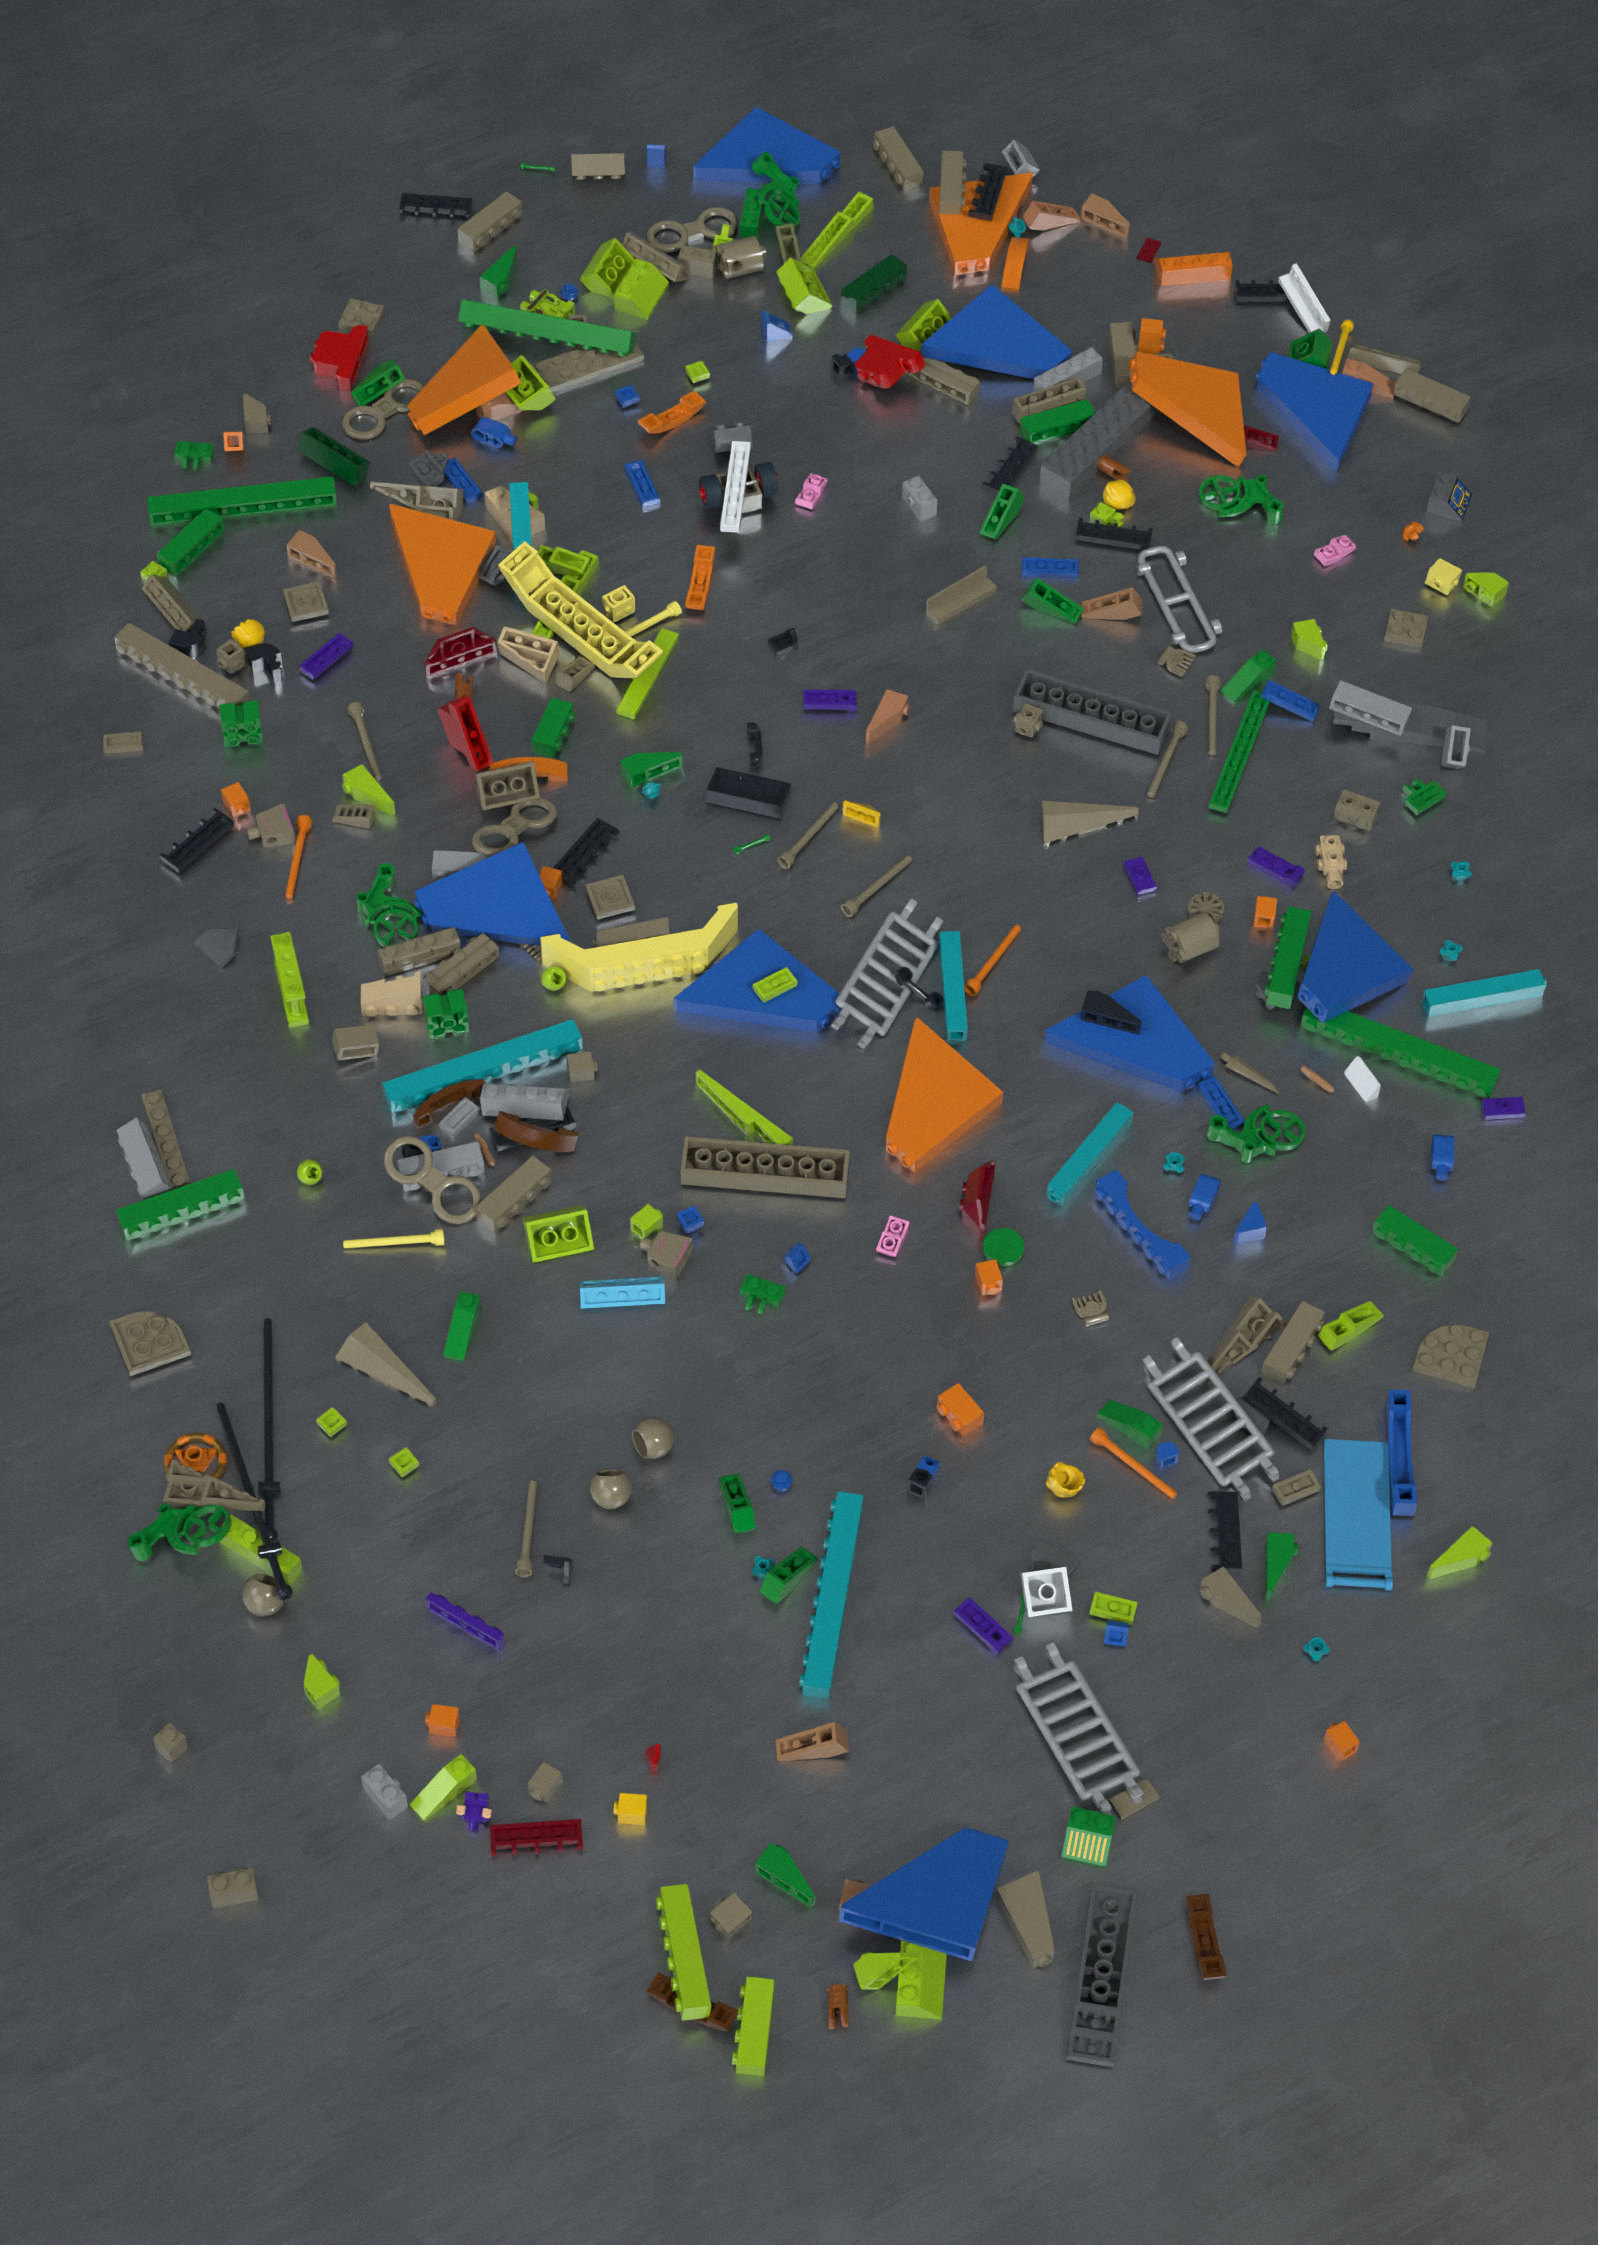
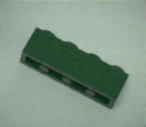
M893 254L889 255L842 288L841 303L854 313L865 309L871 302L879 299L881 295L905 280L907 265Z
M311 427L301 433L298 447L300 453L328 469L334 475L344 479L350 485L356 486L366 481L370 465L368 460L315 427Z

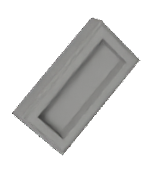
M465 1097L438 1123V1126L455 1138L481 1112V1108Z

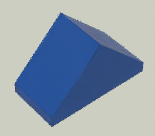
M647 144V166L665 167L667 146Z
M765 310L761 312V331L767 343L793 336L788 322Z
M1253 1202L1236 1229L1233 1243L1240 1244L1265 1238L1267 1226L1257 1202Z

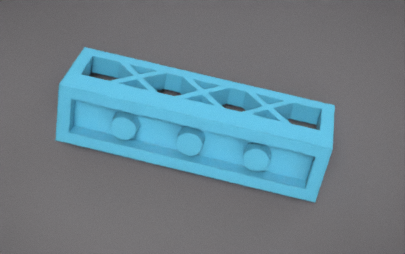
M663 1276L579 1281L581 1309L665 1304Z

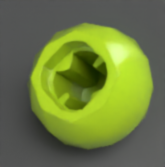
M549 966L543 971L541 982L548 990L558 991L566 983V974L558 966Z
M307 1159L299 1164L297 1176L305 1185H314L322 1178L323 1169L316 1160Z

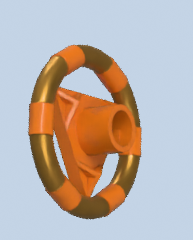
M185 1434L177 1438L168 1447L164 1456L165 1472L168 1474L173 1454L175 1453L183 1466L192 1467L195 1471L203 1474L218 1452V1466L209 1476L219 1479L227 1465L225 1448L218 1439L209 1434ZM196 1440L203 1441L214 1447L201 1449L198 1446H191L188 1449H178L180 1446Z

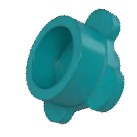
M1013 217L1012 222L1008 224L1009 230L1015 237H1020V234L1025 232L1026 226L1024 221L1017 217Z
M655 782L647 783L642 788V795H645L648 799L659 796L661 794V784H656Z
M1467 861L1452 862L1450 865L1453 869L1452 876L1457 880H1464L1472 874L1469 871L1470 863Z
M1446 940L1444 947L1440 949V954L1446 960H1457L1458 954L1462 952L1463 947L1460 944L1453 943L1451 940Z
M1177 1152L1166 1154L1164 1169L1166 1171H1176L1177 1173L1183 1172L1185 1157Z
M756 1556L754 1558L755 1566L752 1568V1574L765 1578L767 1572L775 1565V1560L773 1558L764 1559L761 1556Z
M1317 1636L1313 1637L1309 1644H1304L1303 1646L1304 1652L1309 1653L1313 1661H1319L1321 1656L1328 1654L1330 1651L1325 1641Z

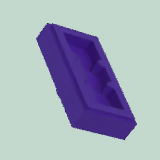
M1143 856L1124 861V867L1137 895L1156 891L1157 886Z
M1523 1097L1482 1099L1481 1102L1485 1120L1524 1118L1526 1115Z

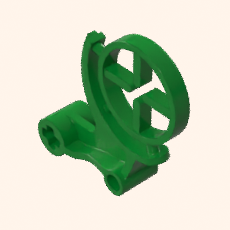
M763 152L752 163L751 167L756 174L769 176L772 182L765 184L760 189L758 204H764L766 215L775 226L786 225V223L781 221L782 217H784L788 222L793 223L795 228L800 222V213L797 209L800 201L795 196V189L799 185V180L794 176L790 178L785 175L776 162H774L772 155L768 152ZM773 194L767 200L764 199L765 195ZM773 200L781 201L784 204L781 207ZM787 207L791 210L793 216L790 215L788 212L784 214V211L787 209ZM771 208L776 212L781 211V213L776 217Z
M1216 475L1207 478L1200 486L1199 498L1201 503L1208 509L1219 511V517L1236 516L1247 511L1253 504L1261 503L1269 523L1278 524L1283 520V503L1275 499L1267 491V477L1265 475H1259L1255 479L1247 480L1240 475L1237 477V481L1228 476ZM1217 482H1225L1232 486L1223 488L1222 493H1220V487ZM1212 483L1216 491L1202 494L1203 490ZM1239 485L1242 486L1245 492L1243 498H1240ZM1237 491L1236 497L1227 503L1224 495ZM1217 493H1220L1219 498L1222 504H1214L1207 500L1216 498Z
M383 863L378 867L377 877L371 889L367 893H358L356 897L357 911L367 916L365 926L374 925V937L382 947L394 945L388 942L395 936L394 925L385 920V918L390 916L403 917L397 923L398 935L408 941L417 938L418 925L416 919L421 920V916H423L422 912L411 902L402 898L384 895V891L391 888L395 883V868L389 863ZM408 920L412 923L415 930L413 936L401 930ZM379 923L391 930L384 939L377 932Z
M1266 1104L1249 1114L1245 1120L1242 1132H1235L1227 1126L1225 1117L1213 1115L1209 1119L1206 1136L1211 1141H1219L1235 1148L1241 1153V1161L1250 1163L1253 1157L1259 1154L1266 1153L1274 1156L1276 1149L1292 1150L1298 1147L1305 1135V1125L1296 1114L1286 1110L1270 1112V1106ZM1265 1113L1266 1115L1263 1117L1260 1127H1256L1255 1122ZM1274 1117L1290 1119L1284 1124L1283 1130L1285 1131L1284 1136L1292 1143H1279L1275 1141L1281 1136L1282 1130H1280L1281 1124L1274 1120ZM1265 1122L1277 1130L1270 1137L1264 1130ZM1295 1123L1300 1129V1138L1288 1130Z
M162 1504L158 1509L160 1513L158 1518L140 1532L129 1536L127 1545L138 1561L149 1559L153 1554L152 1546L160 1537L164 1536L167 1537L170 1545L178 1552L198 1555V1547L214 1545L228 1534L232 1520L227 1510L220 1505H207L198 1509L195 1505L191 1504L185 1509L171 1508L169 1504ZM213 1513L208 1519V1527L210 1531L216 1534L209 1538L202 1539V1537L207 1533V1525L204 1520L199 1518L206 1514ZM224 1514L226 1520L223 1527L220 1528L214 1525ZM193 1524L200 1526L201 1528L193 1537H190L191 1526ZM185 1536L188 1542L193 1546L183 1543L181 1541V1537Z

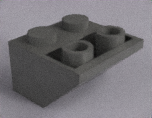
M733 422L732 426L727 427V424L713 425L714 429H709L714 452L716 453L731 451L732 441L751 442V448H753L751 428L745 422Z

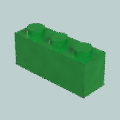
M747 188L740 222V239L754 235L758 240L764 204H758L760 189Z
M551 697L531 740L533 753L554 758L556 752L561 750L562 739L567 737L569 724L575 720L576 712H574L573 703Z

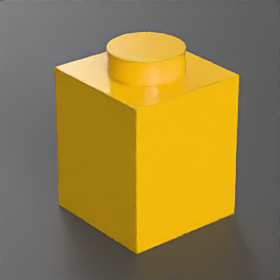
M620 1793L619 1801L614 1802V1815H618V1823L645 1825L647 1795Z

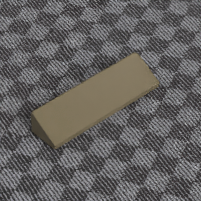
M1358 344L1351 346L1348 359L1364 362L1373 368L1402 374L1405 369L1419 374L1423 363L1420 360Z

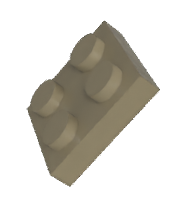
M350 298L338 323L339 329L351 331L356 325L368 326V335L373 336L385 308L383 305Z
M320 581L283 589V595L292 622L329 614Z
M1391 608L1384 642L1421 649L1428 616Z
M623 875L585 884V890L597 920L635 910V904Z

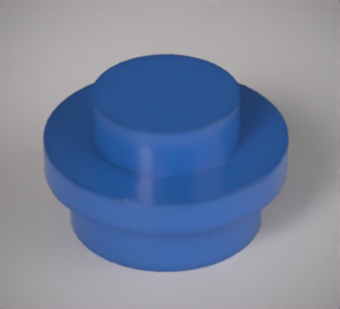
M566 284L562 287L560 295L564 300L571 301L578 297V289L573 284Z
M785 1470L775 1471L771 1476V1485L778 1491H785L792 1485V1476Z

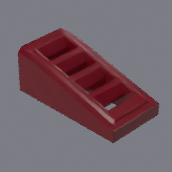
M1247 425L1244 426L1246 448L1277 451L1278 435Z

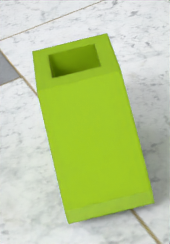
M1467 573L1463 587L1484 603L1493 607L1506 596L1509 582L1496 573Z
M1315 619L1294 622L1291 637L1296 649L1319 660H1323L1328 646L1326 640L1322 638L1321 627L1317 626Z
M311 1654L308 1656L304 1690L306 1696L319 1710L340 1695V1682L334 1674L330 1675L327 1672V1667L322 1659L319 1658L317 1660Z

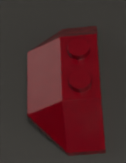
M471 627L438 639L424 663L426 678L496 654L495 638L475 627Z
M994 1160L981 1165L968 1174V1180L963 1182L962 1194H965V1198L960 1199L959 1211L962 1212V1221L981 1241H984L996 1161Z

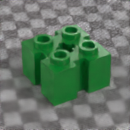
M258 700L243 702V705L235 706V703L219 704L225 747L240 745V742L245 741L248 744L263 743Z
M463 989L450 990L444 996H439V994L423 996L424 1016L429 1039L444 1037L445 1033L453 1032V1035L469 1032L468 1009Z

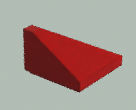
M657 1743L646 1749L645 1752L653 1774H656L658 1771L661 1757V1746Z

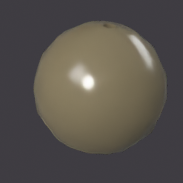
M649 1417L637 1423L632 1432V1439L635 1448L642 1457L658 1459L669 1453L674 1444V1432L672 1427L662 1418Z
M606 1469L597 1471L590 1480L589 1489L591 1497L597 1505L605 1509H617L629 1500L632 1493V1484L630 1477L625 1471Z
M255 1574L246 1581L243 1587L242 1600L245 1607L252 1614L262 1617L273 1615L283 1606L285 1601L279 1600L276 1597L275 1590L277 1584L273 1576Z

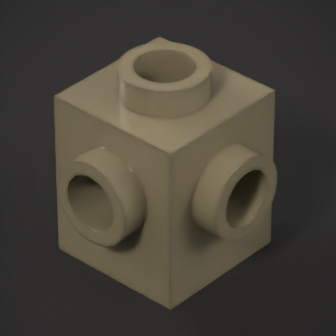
M232 639L216 649L217 663L222 670L232 674L245 665V652Z
M1025 703L1021 712H1017L1014 717V723H1016L1015 732L1033 738L1036 731L1039 732L1041 730L1043 709Z

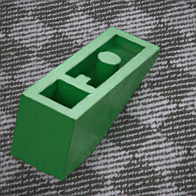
M515 246L511 247L480 276V289L495 298H499L509 288L517 262Z
M391 358L376 367L350 393L358 406H364L406 378L398 364Z
M1002 484L979 532L980 535L994 540L1001 535L1016 517L1026 498L1019 489Z
M1038 578L1027 586L1020 599L1038 611L1072 624L1077 622L1083 610V607Z
M1264 649L1244 664L1221 689L1220 693L1233 704L1275 674L1277 660Z
M681 752L636 753L620 760V772L631 788L683 767V754Z
M460 1291L454 1307L443 1357L464 1362L481 1312L480 1295Z
M1109 1399L1097 1413L1099 1418L1147 1451L1161 1437L1163 1424L1144 1411Z
M735 1473L718 1477L734 1533L756 1529L753 1506L740 1474Z
M1272 1532L1267 1534L1265 1601H1270L1292 1564L1293 1556H1297L1298 1542H1294V1534Z
M800 1546L767 1572L759 1592L778 1604L802 1580L817 1562L818 1557Z
M770 1842L755 1863V1873L813 1908L815 1905V1895L792 1857L781 1845L776 1846Z

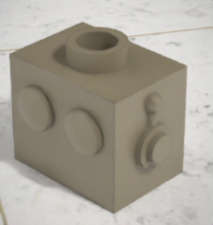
M733 1893L726 1900L721 1898L714 1905V1910L710 1912L709 1920L715 1926V1929L721 1932L728 1940L752 1919V1911L745 1902Z

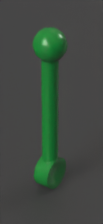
M524 162L520 164V168L523 170L530 168L556 171V167L526 165Z
M765 834L763 838L741 847L735 846L733 852L734 854H740L741 850L763 841H770L771 836Z
M1023 1594L1021 1595L1022 1604L1017 1625L1013 1629L1016 1635L1022 1633L1021 1624L1025 1610Z

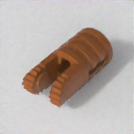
M1104 454L1097 464V469L1110 475L1115 480H1125L1128 482V477L1125 475L1130 474L1131 469L1107 454Z
M456 674L455 699L466 694L472 701L473 677L468 676L466 682H462V674Z
M834 1984L828 1986V2027L830 2030L837 2027V2013H840L842 2026L844 2028L849 2027V1987L847 1985Z

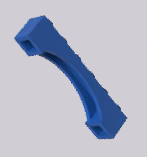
M1116 1169L1096 1180L1094 1192L1098 1200L1105 1203L1109 1213L1116 1216L1121 1227L1132 1235L1133 1241L1143 1248L1147 1258L1154 1261L1161 1274H1165L1170 1280L1189 1268L1191 1256L1179 1242L1174 1244L1160 1238L1150 1231L1135 1215L1127 1199L1128 1182Z
M1389 1389L1385 1403L1392 1515L1414 1516L1417 1506V1492L1411 1457L1410 1390Z

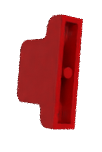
M356 325L349 334L332 331L322 332L319 339L315 340L314 353L311 352L310 363L313 364L314 373L335 377V381L338 382L340 389L351 391L369 340L368 326Z
M871 334L864 341L867 348L866 352L855 363L858 371L857 376L862 382H867L875 387L878 386L884 389L891 387L904 373H917L926 366L919 351Z
M465 694L438 708L449 743L453 748L465 754L468 763L475 771L478 772L494 763L473 703L468 695Z

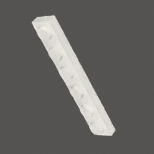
M732 441L720 525L721 532L739 533L751 442Z

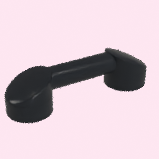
M747 722L748 738H754L755 752L750 753V768H758L763 759L761 731L755 722Z
M901 967L896 971L895 979L897 984L906 986L923 1000V1004L927 1008L936 1009L943 1004V996L939 992H932L928 995L911 981L913 974L909 968Z

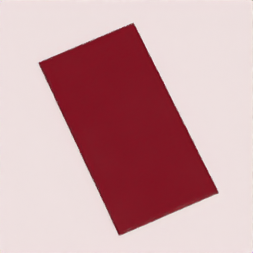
M1147 237L1136 258L1151 263L1162 242Z

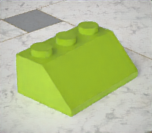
M613 238L601 244L579 280L590 292L614 299V293L635 259L616 238Z
M790 257L776 271L780 278L779 282L786 290L785 294L792 301L791 305L797 312L801 311L805 314L829 309L833 306L813 268Z
M636 258L614 293V309L648 320L669 285V281L652 263Z
M938 298L925 302L896 334V337L903 346L920 352L922 344L951 320L952 317Z
M523 355L511 362L521 384L506 391V393L520 410H542L556 400L549 386Z
M584 1205L522 1217L533 1263L594 1250L588 1213Z
M901 1940L900 1953H918L919 1958L898 1975L895 2016L942 2020L946 1954Z

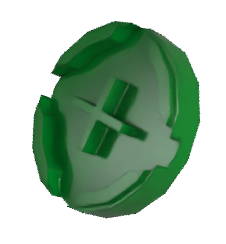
M997 1228L986 1235L982 1249L988 1261L996 1259L999 1264L998 1266L1006 1267L1019 1262L1024 1252L1023 1238L1014 1230Z

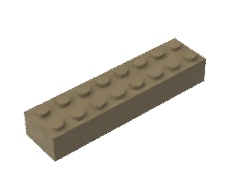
M685 1136L681 1164V1185L846 1198L850 1150Z

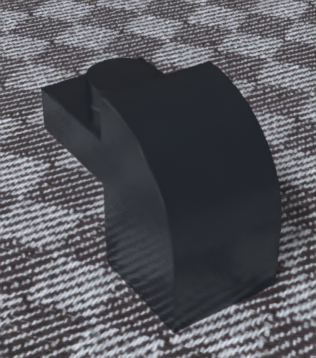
M196 619L190 632L175 629L168 642L169 646L190 658L202 654L206 649L205 638L207 636L204 620Z
M261 643L245 648L247 661L253 674L268 669L274 683L282 681L281 652L277 647Z

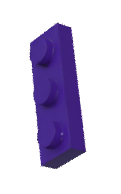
M338 633L299 665L300 671L312 680H315L354 647L353 642L341 633Z

